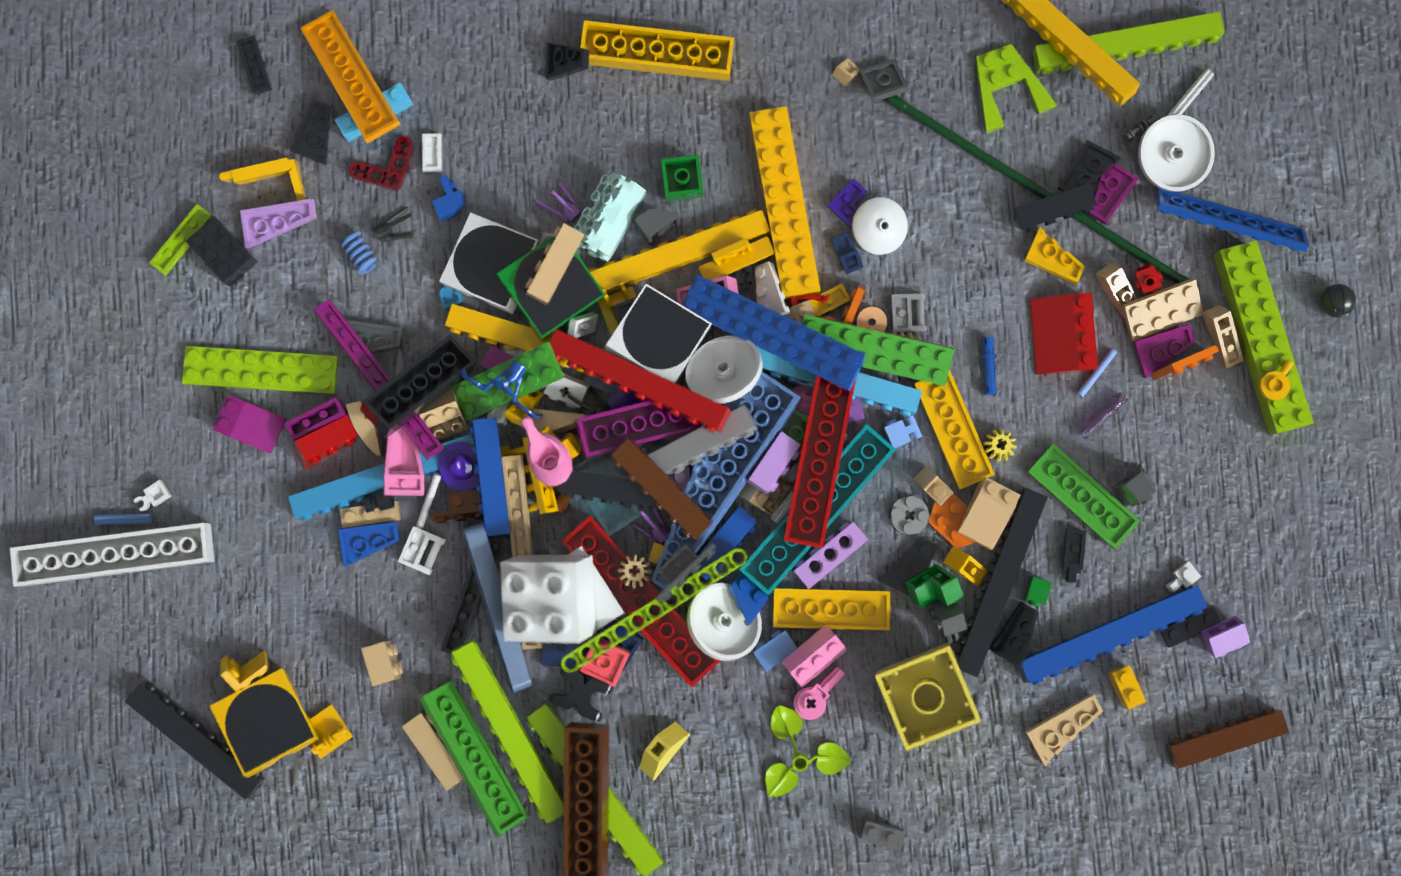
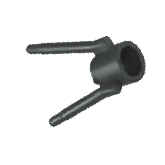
M408 207L379 223L378 226L373 227L379 241L385 240L387 243L392 240L414 237L413 233L390 236L393 234L392 226L412 216L409 213L396 219L408 211Z
M591 386L589 391L600 405L594 404L589 407L575 397L567 395V398L589 411L590 415L608 411L609 407L603 403Z

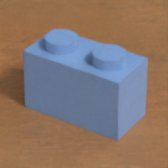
M780 629L770 635L772 639L766 643L762 640L756 644L755 650L752 651L766 672L782 662L797 649L785 630L782 632Z

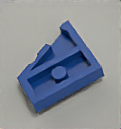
M742 572L736 576L728 587L731 596L735 599L737 609L741 610L745 618V625H750L770 597Z

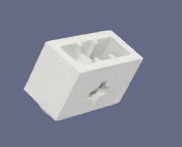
M562 372L564 378L548 385L544 394L549 395L548 398L551 400L565 402L566 406L570 408H580L581 406L567 398V395H571L584 403L591 384ZM568 387V391L570 393L566 394V390L564 388Z

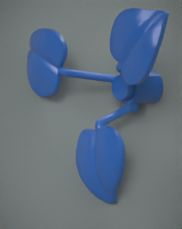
M513 360L508 369L505 368L495 379L489 377L490 383L487 385L471 379L465 369L461 371V376L473 386L488 392V389L494 385L513 397L510 402L520 411L534 418H541L543 414L532 413L517 400L520 383L523 380L521 377L527 368ZM503 376H505V378L507 379L506 382H505V380L498 381V380H500ZM517 381L515 391L513 394L508 385L510 382L515 384V382Z

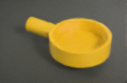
M1286 360L1280 371H1272L1261 377L1258 387L1265 399L1277 401L1287 396L1290 390V382L1286 375L1293 365L1291 361Z

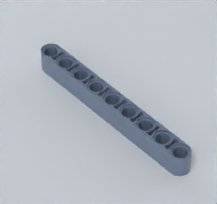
M482 523L462 529L465 545L509 688L512 693L531 687V680L519 642L504 641L502 584Z

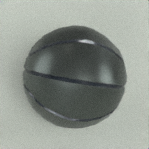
M1334 284L1327 287L1320 299L1323 311L1335 318L1350 314L1356 303L1355 293L1344 284Z

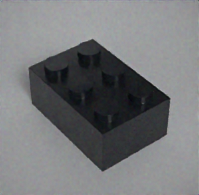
M215 216L185 241L220 280L229 287L258 262Z

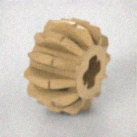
M637 554L633 556L634 561H631V558L626 556L628 564L623 561L620 562L622 566H625V569H618V572H625V575H622L620 580L627 577L626 586L632 580L633 588H636V581L639 582L640 586H643L644 583L641 579L643 578L646 581L650 579L644 574L652 573V570H645V567L650 565L649 562L642 565L645 557L642 556L639 562H637ZM634 565L638 566L637 569L640 568V573H637L636 577L632 576L633 573L630 574V569H633Z

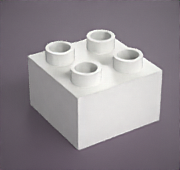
M517 555L500 562L504 641L580 643L596 633L593 555Z

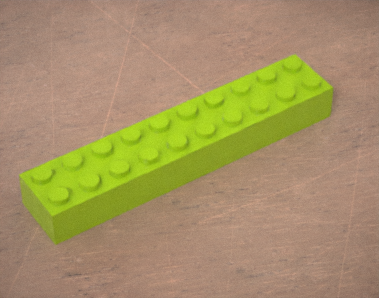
M1257 240L1218 251L1213 257L1269 436L1314 424ZM1286 360L1291 361L1293 365L1286 375L1290 382V390L1287 396L1277 401L1265 399L1258 387L1261 377L1272 371H1280Z

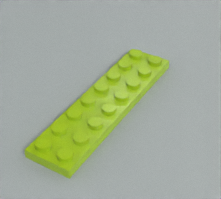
M185 346L182 384L336 395L339 357Z

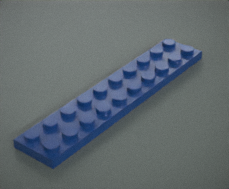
M696 275L682 303V306L709 321L712 325L745 341L750 340L755 346L850 391L867 357L866 354L699 275Z

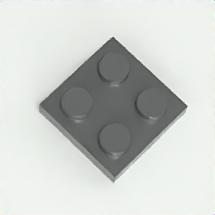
M895 59L859 70V75L872 103L908 91V85Z

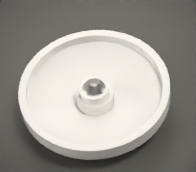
M1186 115L1166 116L1151 124L1144 132L1138 148V160L1145 177L1154 186L1171 192L1188 190L1201 183L1209 174L1215 156L1213 140L1208 130L1199 121Z
M737 336L719 337L705 343L693 354L686 368V381L690 390L719 404L731 402L745 395L757 383L762 372V358L757 347L750 340L745 341Z
M728 583L712 584L696 594L689 605L687 613L688 629L695 644L706 655L722 661L736 660L748 654L756 646L762 629L760 612L750 625H745V618L741 610H738L736 607L735 599L728 590L730 586Z

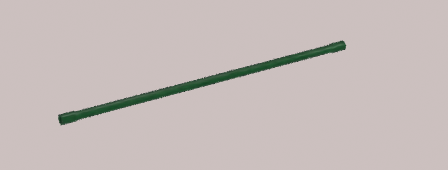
M894 95L888 100V104L901 112H905L1043 199L1054 195L919 111L901 97ZM1081 211L1074 212L1075 216L1072 218L1146 264L1152 263L1155 270L1159 269L1163 275L1177 284L1190 279Z

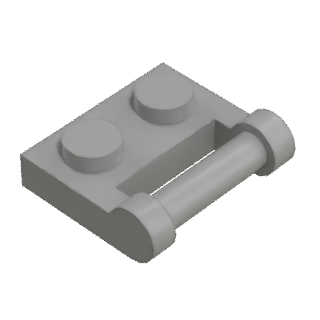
M925 294L891 295L892 333L927 332V326H925L923 301L925 300ZM911 301H916L917 326H912Z

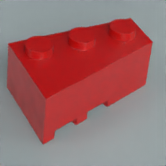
M346 415L296 440L293 451L305 470L324 458L336 454L343 447L347 448L355 444L358 433Z

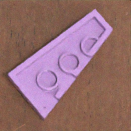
M314 199L241 210L245 248L254 247L316 219Z

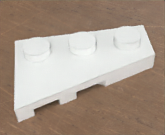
M766 262L756 266L757 303L781 315L790 313L789 307L785 306L784 293L779 288L780 281L774 263Z

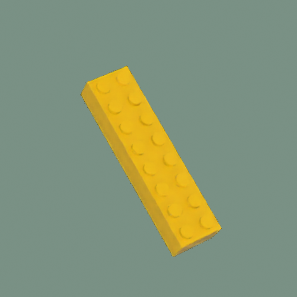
M584 20L580 48L589 50V65L730 81L734 37Z

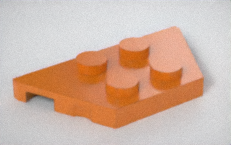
M954 493L941 506L934 501L928 524L957 549L975 543L973 540L957 533L968 507Z

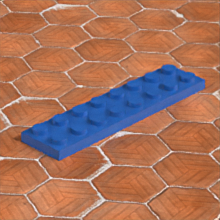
M1160 188L1156 191L1157 210L1164 214H1175L1185 220H1196L1202 225L1210 224L1220 230H1231L1237 235L1245 234L1258 241L1266 240L1276 246H1287L1293 251L1301 250L1306 252L1309 247L1305 228L1179 192L1165 191Z

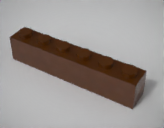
M630 437L611 455L614 458L612 460L614 464L619 468L623 467L628 472L626 474L628 478L633 482L637 481L642 486L640 488L642 492L647 496L651 495L656 500L654 502L656 506L661 510L665 509L670 514L668 516L670 520L675 524L679 523L684 528L682 531L687 537H693L696 540L713 523V520Z
M1274 707L1265 708L1262 710L1263 713L1257 715L1250 713L1244 715V719L1239 721L1237 719L1228 720L1225 722L1226 725L1220 727L1219 725H1213L1207 728L1208 731L1202 733L1195 731L1189 733V737L1171 739V743L1165 744L1172 766L1180 769L1288 734L1289 730L1282 710L1274 709Z

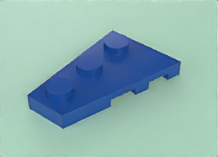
M397 521L338 529L344 567L400 540Z

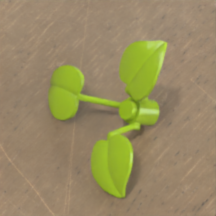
M782 705L777 706L772 713L771 729L778 739L790 737L795 754L792 757L793 766L787 768L783 763H775L768 768L765 780L769 797L781 796L792 791L799 779L798 774L792 771V769L800 772L807 769L808 763L811 764L816 758L818 770L826 775L836 774L851 764L847 752L833 742L820 744L818 746V755H813L809 759L805 753L798 752L792 734H797L801 731L803 720L794 709Z

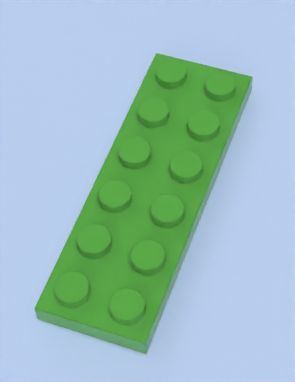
M546 342L471 377L476 382L487 385L490 383L489 377L495 379L505 368L508 369L513 360L527 368L521 377L523 380L520 383L517 399L564 378L550 342ZM503 376L500 380H498V381L505 380V382L507 381V379L505 378V376ZM467 380L452 387L466 422L510 403V400L513 398L494 385L486 392L473 386ZM517 381L515 382V384L510 382L508 385L513 394L515 391Z
M1054 443L1027 471L1031 477L1113 550L1122 543L1140 522L1133 513Z

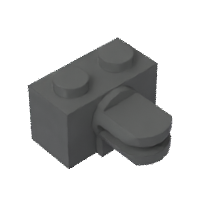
M939 599L931 602V608L928 611L931 619L935 622L937 630L943 632L949 644L953 643L951 634L955 641H959L958 632L966 630L967 626L964 614L957 602L948 606Z

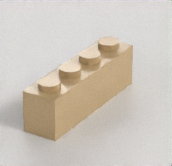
M565 223L562 228L559 226L556 228L552 236L556 238L552 245L548 243L543 253L546 255L544 261L539 260L534 269L537 272L535 278H530L525 286L528 289L526 295L545 305L548 304L585 234Z
M425 711L402 726L446 791L463 780L461 773Z

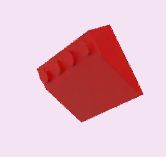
M1074 293L1030 299L1036 375L1091 372L1098 369L1092 293Z

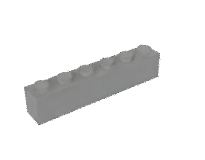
M742 406L731 412L721 433L717 431L711 433L701 427L654 451L648 456L667 475L673 472L677 474L685 470V466L689 464L695 465L701 462L703 457L717 454L720 448L733 446L737 443L736 440L752 436L758 428L749 409L746 406Z

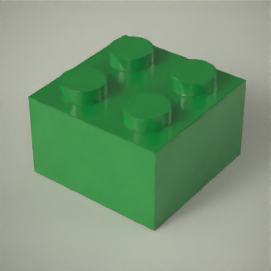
M699 155L661 159L666 202L703 197Z

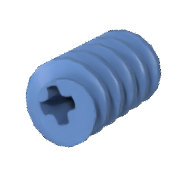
M360 231L345 236L341 239L340 243H342L341 247L346 250V255L350 256V261L354 262L353 266L358 269V274L362 275L376 267L374 262L377 260V257L370 258L373 251H366L369 248V244L362 245L365 238H358L362 234Z

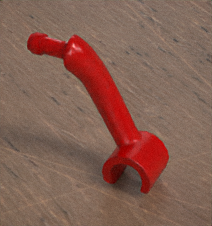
M820 294L793 296L788 299L789 307L800 304L799 301L817 300L825 303L829 297Z

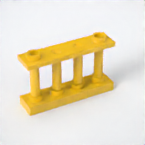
M529 437L522 438L524 446L510 450V446L500 447L501 461L504 456L522 455L525 453L528 460ZM528 460V465L524 466V472L531 473L533 483L526 485L527 493L535 491L537 502L528 505L529 512L539 510L540 514L558 511L553 486H546L536 478Z

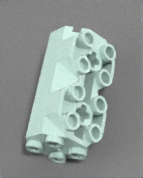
M615 173L610 175L604 174L601 177L596 190L591 195L594 206L592 208L586 207L582 211L577 224L573 227L585 234L578 247L581 249L586 248L590 256L594 258L599 257L606 262L614 254L646 195V190L632 180L629 182L625 180L626 177Z

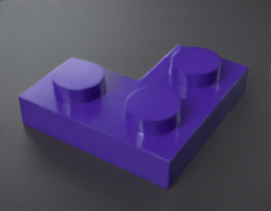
M853 179L827 205V208L852 230L853 217L858 209L855 205L867 191Z

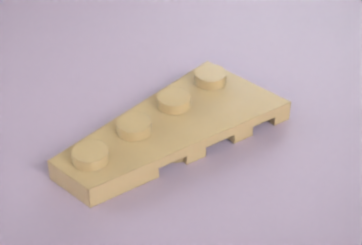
M1091 693L1026 730L1025 733L1042 764L1046 766L1053 756L1058 755L1063 750L1062 748L1069 741H1073L1077 734L1092 723L1103 710L1095 695Z

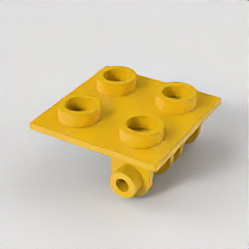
M332 704L310 719L320 740L311 744V750L315 755L318 754L320 759L353 737Z

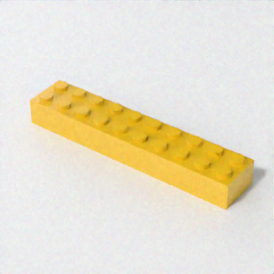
M787 106L749 112V123L766 217L770 229L771 244L775 252L773 255L776 272L780 281V291L784 293V301L793 296L820 294V284Z

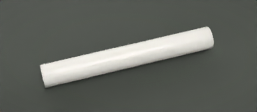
M433 474L416 524L417 528L423 529L441 478L440 474Z

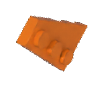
M859 283L857 290L853 288L849 298L852 300L850 307L846 306L842 315L845 318L844 323L852 324L866 290L865 285Z
M1216 345L1151 373L1152 378L1156 380L1170 373L1175 376L1184 372L1183 367L1187 366L1190 369L1199 365V360L1204 363L1213 359L1212 355L1219 352Z

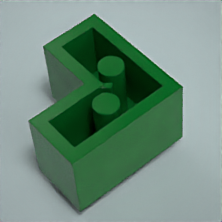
M938 564L933 565L905 582L911 601L920 608L930 605L936 599H939L948 606L963 597L957 577Z

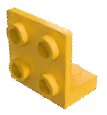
M263 650L241 668L235 659L231 660L226 655L220 660L221 676L235 691L247 687L251 680L257 676H262L267 671L268 659L266 651Z

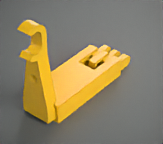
M278 159L223 172L219 175V178L223 181H234V183L241 185L290 174L297 201L306 200L298 161L295 159Z

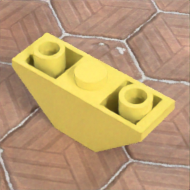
M674 722L657 734L644 751L639 768L652 780H655L690 734L677 722Z

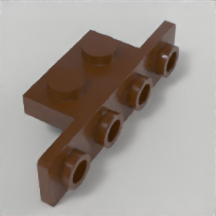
M477 489L448 493L449 511L431 513L430 518L437 524L447 523V520L453 519L455 521L467 520L466 518L474 517V519H484V514H480L479 502H482V494L478 495Z

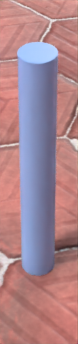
M1111 348L1099 363L1098 369L1094 370L1077 392L1080 397L1083 398L1117 354L1116 350Z

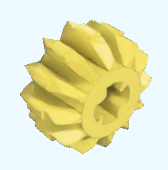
M1000 429L999 433L993 430L992 435H986L989 441L983 442V445L989 446V448L985 449V452L991 451L990 459L996 455L997 462L1001 460V457L1006 461L1008 460V455H1014L1011 449H1016L1017 445L1011 444V442L1016 440L1015 437L1008 438L1011 432H1007L1004 435V429ZM1003 442L1004 446L1001 448L996 447L998 443Z

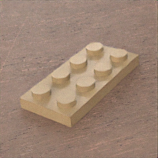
M1194 278L1122 305L1132 341L1203 315L1197 282Z

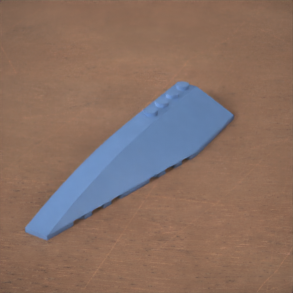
M761 372L757 383L749 392L724 405L731 412L746 406L758 429L754 431L752 436L736 440L737 443L733 446H724L719 449L717 454L703 457L702 461L693 467V473L690 481L687 483L685 493L713 520V523L696 540L693 537H687L682 531L684 528L679 523L672 524L671 532L665 542V548L651 580L664 590L670 584L657 570L684 544L695 554L699 551L803 400L764 372Z

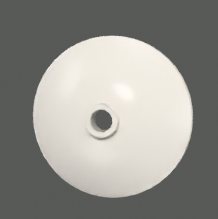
M884 197L869 199L861 204L854 214L852 221L853 236L858 245L871 254L882 255L896 250L902 244L907 234L908 223L905 212L899 204L891 199ZM883 222L886 223L885 229L881 227Z

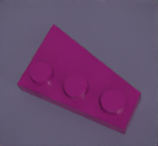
M1118 164L1111 167L1101 176L1095 196L1097 205L1092 206L1093 210L1090 212V216L1106 225L1139 178Z
M1190 324L1133 341L1143 377L1147 378L1174 356L1179 355L1195 343Z

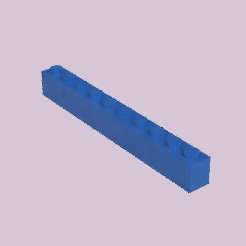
M1192 585L1025 657L1021 670L1026 683L1039 684L1044 681L1043 678L1046 676L1055 677L1061 674L1060 670L1065 668L1071 670L1078 667V663L1081 661L1090 662L1096 659L1097 654L1102 652L1104 655L1115 651L1114 647L1121 645V647L1127 646L1132 643V639L1137 637L1139 639L1150 636L1149 632L1153 630L1157 632L1168 628L1167 624L1172 622L1174 624L1183 622L1185 617L1190 614L1192 617L1203 613L1202 609L1208 606L1199 586Z

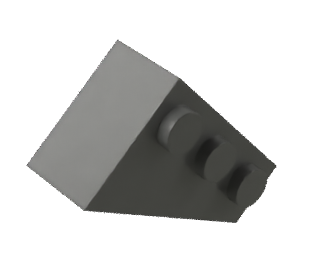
M1142 466L1111 487L1124 506L1131 505L1132 507L1146 504L1152 499L1151 495L1156 492L1155 483Z

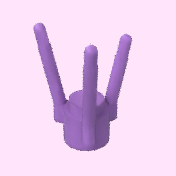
M562 182L558 184L570 202L566 203L554 190L551 193L564 206L562 209L564 213L539 200H535L536 204L561 217L565 222L568 220L573 222L582 212L579 209L580 206L574 201Z
M651 506L660 522L659 525H656L643 510H640V514L652 526V534L635 523H632V526L649 537L653 542L663 543L669 537L670 532L668 530L670 528L665 524L656 507Z

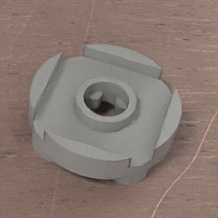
M914 496L903 497L893 504L890 513L893 527L898 532L907 535L921 532L926 527L930 517L926 504ZM907 510H908L909 512H911V511L914 512V515H913L914 519H913V520H911V519L906 520V519H905V516H906V513H905V512H906Z

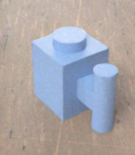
M914 416L906 418L909 424L907 427H905L902 420L897 422L896 419L885 423L886 427L882 430L888 443L894 448L911 442L908 434L913 433L915 440L922 437Z

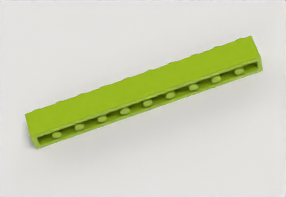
M1220 12L1090 35L1088 37L1111 58L1120 61L1126 59L1127 56L1141 57L1148 52L1158 54L1165 49L1178 50L1186 45L1195 47L1202 42L1212 44L1218 42L1225 34ZM1050 43L1036 45L1032 51L1036 73L1049 74L1057 69L1066 71L1074 66L1067 61L1065 56L1058 53Z
M473 638L453 649L451 659L454 665L460 667L462 671L460 675L464 683H469L472 689L470 693L475 701H479L481 705L479 709L483 717H488L491 723L489 725L490 730L494 735H498L500 748L503 752L507 751L510 757L508 759L512 769L516 768L519 773L517 776L522 786L526 785L529 791L527 792L531 803L535 802L538 807L536 810L541 820L544 819L547 824L563 816L564 799L475 639Z
M546 703L527 717L529 720L527 724L533 732L537 731L540 735L539 741L545 748L548 746L552 753L550 755L557 764L560 762L564 768L565 725L550 705ZM609 786L608 829L611 831L609 836L615 843L619 842L622 846L620 850L627 859L631 858L634 863L632 866L637 874L640 875L642 873L643 876H647L663 864L664 859Z

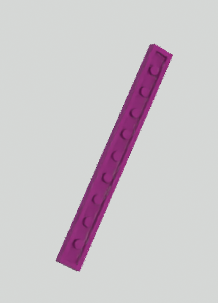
M330 299L314 308L313 312L374 392L391 380ZM418 414L402 426L426 460L443 450L444 447Z

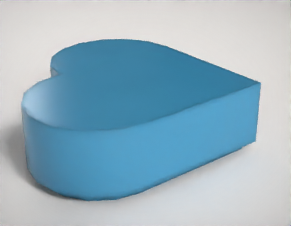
M442 287L440 289L439 297L444 311L450 309L452 304L460 306L463 303V296L460 292L453 291L449 287Z

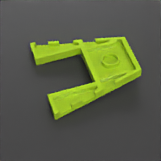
M1012 44L976 57L975 61L986 134L1004 127L1003 120L991 93L1024 80L1038 114L1057 106Z

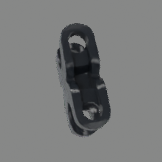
M561 667L560 674L570 680L572 690L568 695L551 694L548 698L549 702L566 710L571 709L576 704L577 712L580 716L596 722L601 721L602 713L592 707L590 703L591 696L596 692L610 694L613 692L614 687L595 678L585 683V676L582 672L578 670L566 672Z

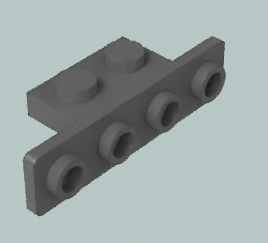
M712 543L698 557L684 544L657 570L670 585L656 597V600L658 602L662 600L664 602L673 595L671 591L676 586L680 588L687 581L686 576L690 573L695 574L702 567L700 563L704 559L708 561L716 553L714 551L716 546Z

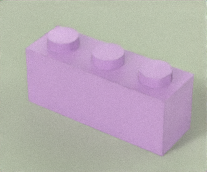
M781 431L747 482L765 495L769 491L773 493L779 485L777 482L779 476L784 477L790 467L787 465L791 459L795 461L801 452L798 450L801 444Z

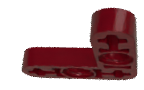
M407 136L399 137L395 143L388 169L362 162H353L349 166V174L357 181L390 190H399L407 173L414 144ZM405 141H407V144L409 145V147H405L403 152L405 155H407L406 157L402 155L403 148L400 146L401 144H404ZM397 159H403L404 165L401 168H396L394 162ZM360 167L363 172H367V178H365L366 176L363 173L356 175L354 169ZM375 171L381 173V177L377 181L371 179V174ZM385 174H387L386 177L388 179H394V177H396L398 183H394V185H392L390 181L385 180Z

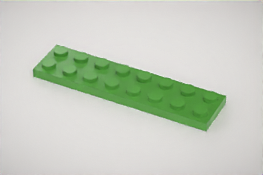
M804 313L802 325L866 354L867 357L862 367L945 386L955 348Z
M453 681L419 698L495 836L502 835L528 817L526 811Z

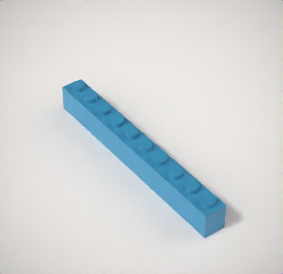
M471 434L445 442L441 444L444 447L443 450L428 460L419 451L424 476L429 475L433 477L434 473L440 474V457L448 446L458 442H466L471 445L476 444L475 437H471ZM384 464L288 496L295 519L307 521L312 519L314 514L320 513V515L332 512L331 508L337 506L339 509L345 508L350 505L349 502L355 500L357 503L362 502L363 498L384 491Z

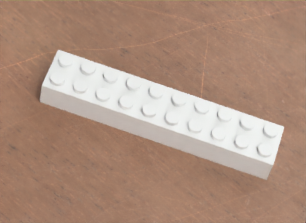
M209 523L10 548L13 587L215 562L211 524Z

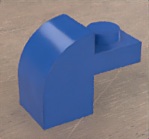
M447 175L440 177L446 195L432 200L441 222L456 217L464 207L462 191H456L457 188L454 180H449Z

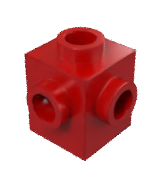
M1152 263L1133 270L1137 278L1133 280L1137 290L1141 289L1144 294L1155 293L1162 286L1160 282L1163 280L1159 269L1155 270Z

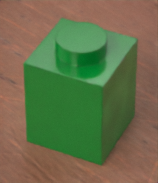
M1029 577L1023 599L1028 600V604L1032 606L1046 605L1052 582Z

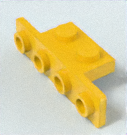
M764 237L751 244L747 238H740L727 247L717 248L715 252L711 253L714 260L700 266L699 270L702 277L711 280L731 274L767 258L775 252L768 237Z

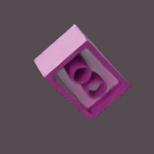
M228 394L212 430L271 454L286 419Z

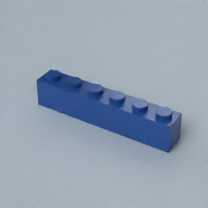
M495 417L473 420V425H470L471 437L475 436L476 444H472L473 456H477L478 463L474 464L475 475L480 477V483H476L477 494H482V502H479L480 514H484L485 520L481 523L487 537L509 535L510 529L497 419Z

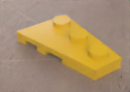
M1039 227L1024 261L1076 285L1085 266L1071 253L1061 248L1054 238L1051 239L1043 228Z

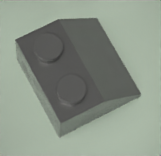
M651 208L647 211L642 210L639 212L635 219L636 228L649 246L680 225L678 213Z

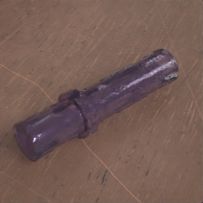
M1118 392L1096 415H1092L1089 418L1090 420L1078 430L1079 434L1082 435L1084 433L1083 438L1087 439L1097 428L1100 429L1103 423L1128 401L1127 397L1124 396L1122 398L1123 393Z

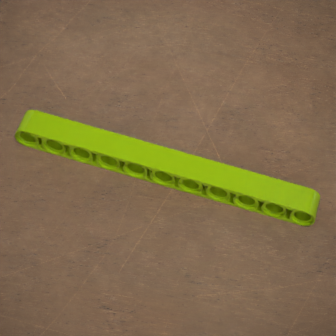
M734 549L687 579L684 584L690 583L693 585L694 591L692 594H684L682 591L683 585L680 588L676 586L671 591L677 597L675 605H668L663 600L661 602H658L656 599L566 655L562 659V668L566 672L578 670L742 566L747 560L746 553L742 549ZM735 552L743 554V561L741 563L733 561L732 555ZM720 562L725 563L727 566V570L723 574L718 573L715 569L716 565ZM702 573L710 575V582L708 584L700 583L699 576ZM653 604L660 607V613L657 616H653L649 612V608ZM635 615L643 617V624L641 626L633 624V617ZM618 626L626 628L627 633L624 637L616 634ZM602 636L609 638L610 644L608 647L600 645L599 640ZM585 647H590L593 650L591 658H586L583 655ZM568 658L576 660L575 668L567 667L566 660Z

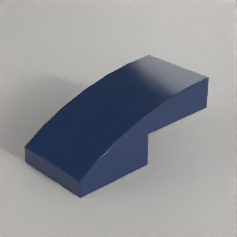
M849 232L830 239L845 274L864 267Z

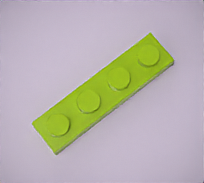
M196 204L149 263L161 273L167 275L190 247L185 241L213 216Z

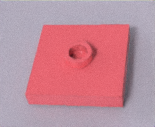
M603 638L599 640L602 647H608L610 644L609 641ZM615 645L582 666L580 671L615 687L631 651ZM589 648L586 658L592 657L593 650Z

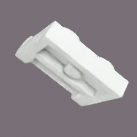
M413 526L398 562L431 575L433 571L431 568L441 545H444L446 539ZM429 540L435 541L425 565H420L419 563Z

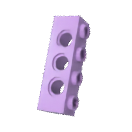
M854 522L843 524L839 528L840 533L836 536L831 534L824 540L826 544L823 546V549L814 548L809 553L811 557L806 561L801 559L796 563V569L793 572L807 589H810L868 540ZM842 536L849 539L847 547H842L839 544V539ZM828 548L834 551V557L831 560L826 559L824 556V552ZM817 561L820 568L817 572L810 570V562Z

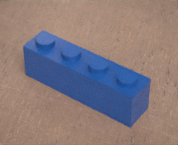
M740 506L697 555L699 557L712 543L716 546L714 549L716 553L708 561L704 559L700 563L702 567L697 572L731 552L734 548L739 549L745 542L742 540L746 534L751 535L757 528L755 525L757 521ZM720 562V563H718V564L716 565V568H715V569H716V571H717L718 573H719L720 571H719L717 568H718V567L720 566V564L723 563V562ZM707 573L701 574L706 580L710 578V575Z

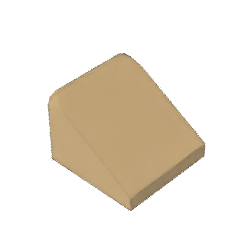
M847 58L836 67L832 75L843 86H847L859 74L860 69Z

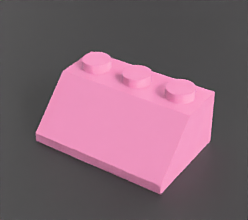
M825 625L781 663L803 688L847 650L832 630Z

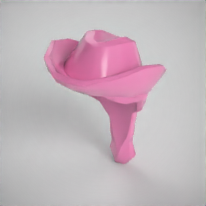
M526 416L523 418L521 425L526 429L530 440L527 451L530 468L536 478L544 485L557 486L566 481L572 472V458L566 446L557 437L547 433H539L533 425L532 419Z

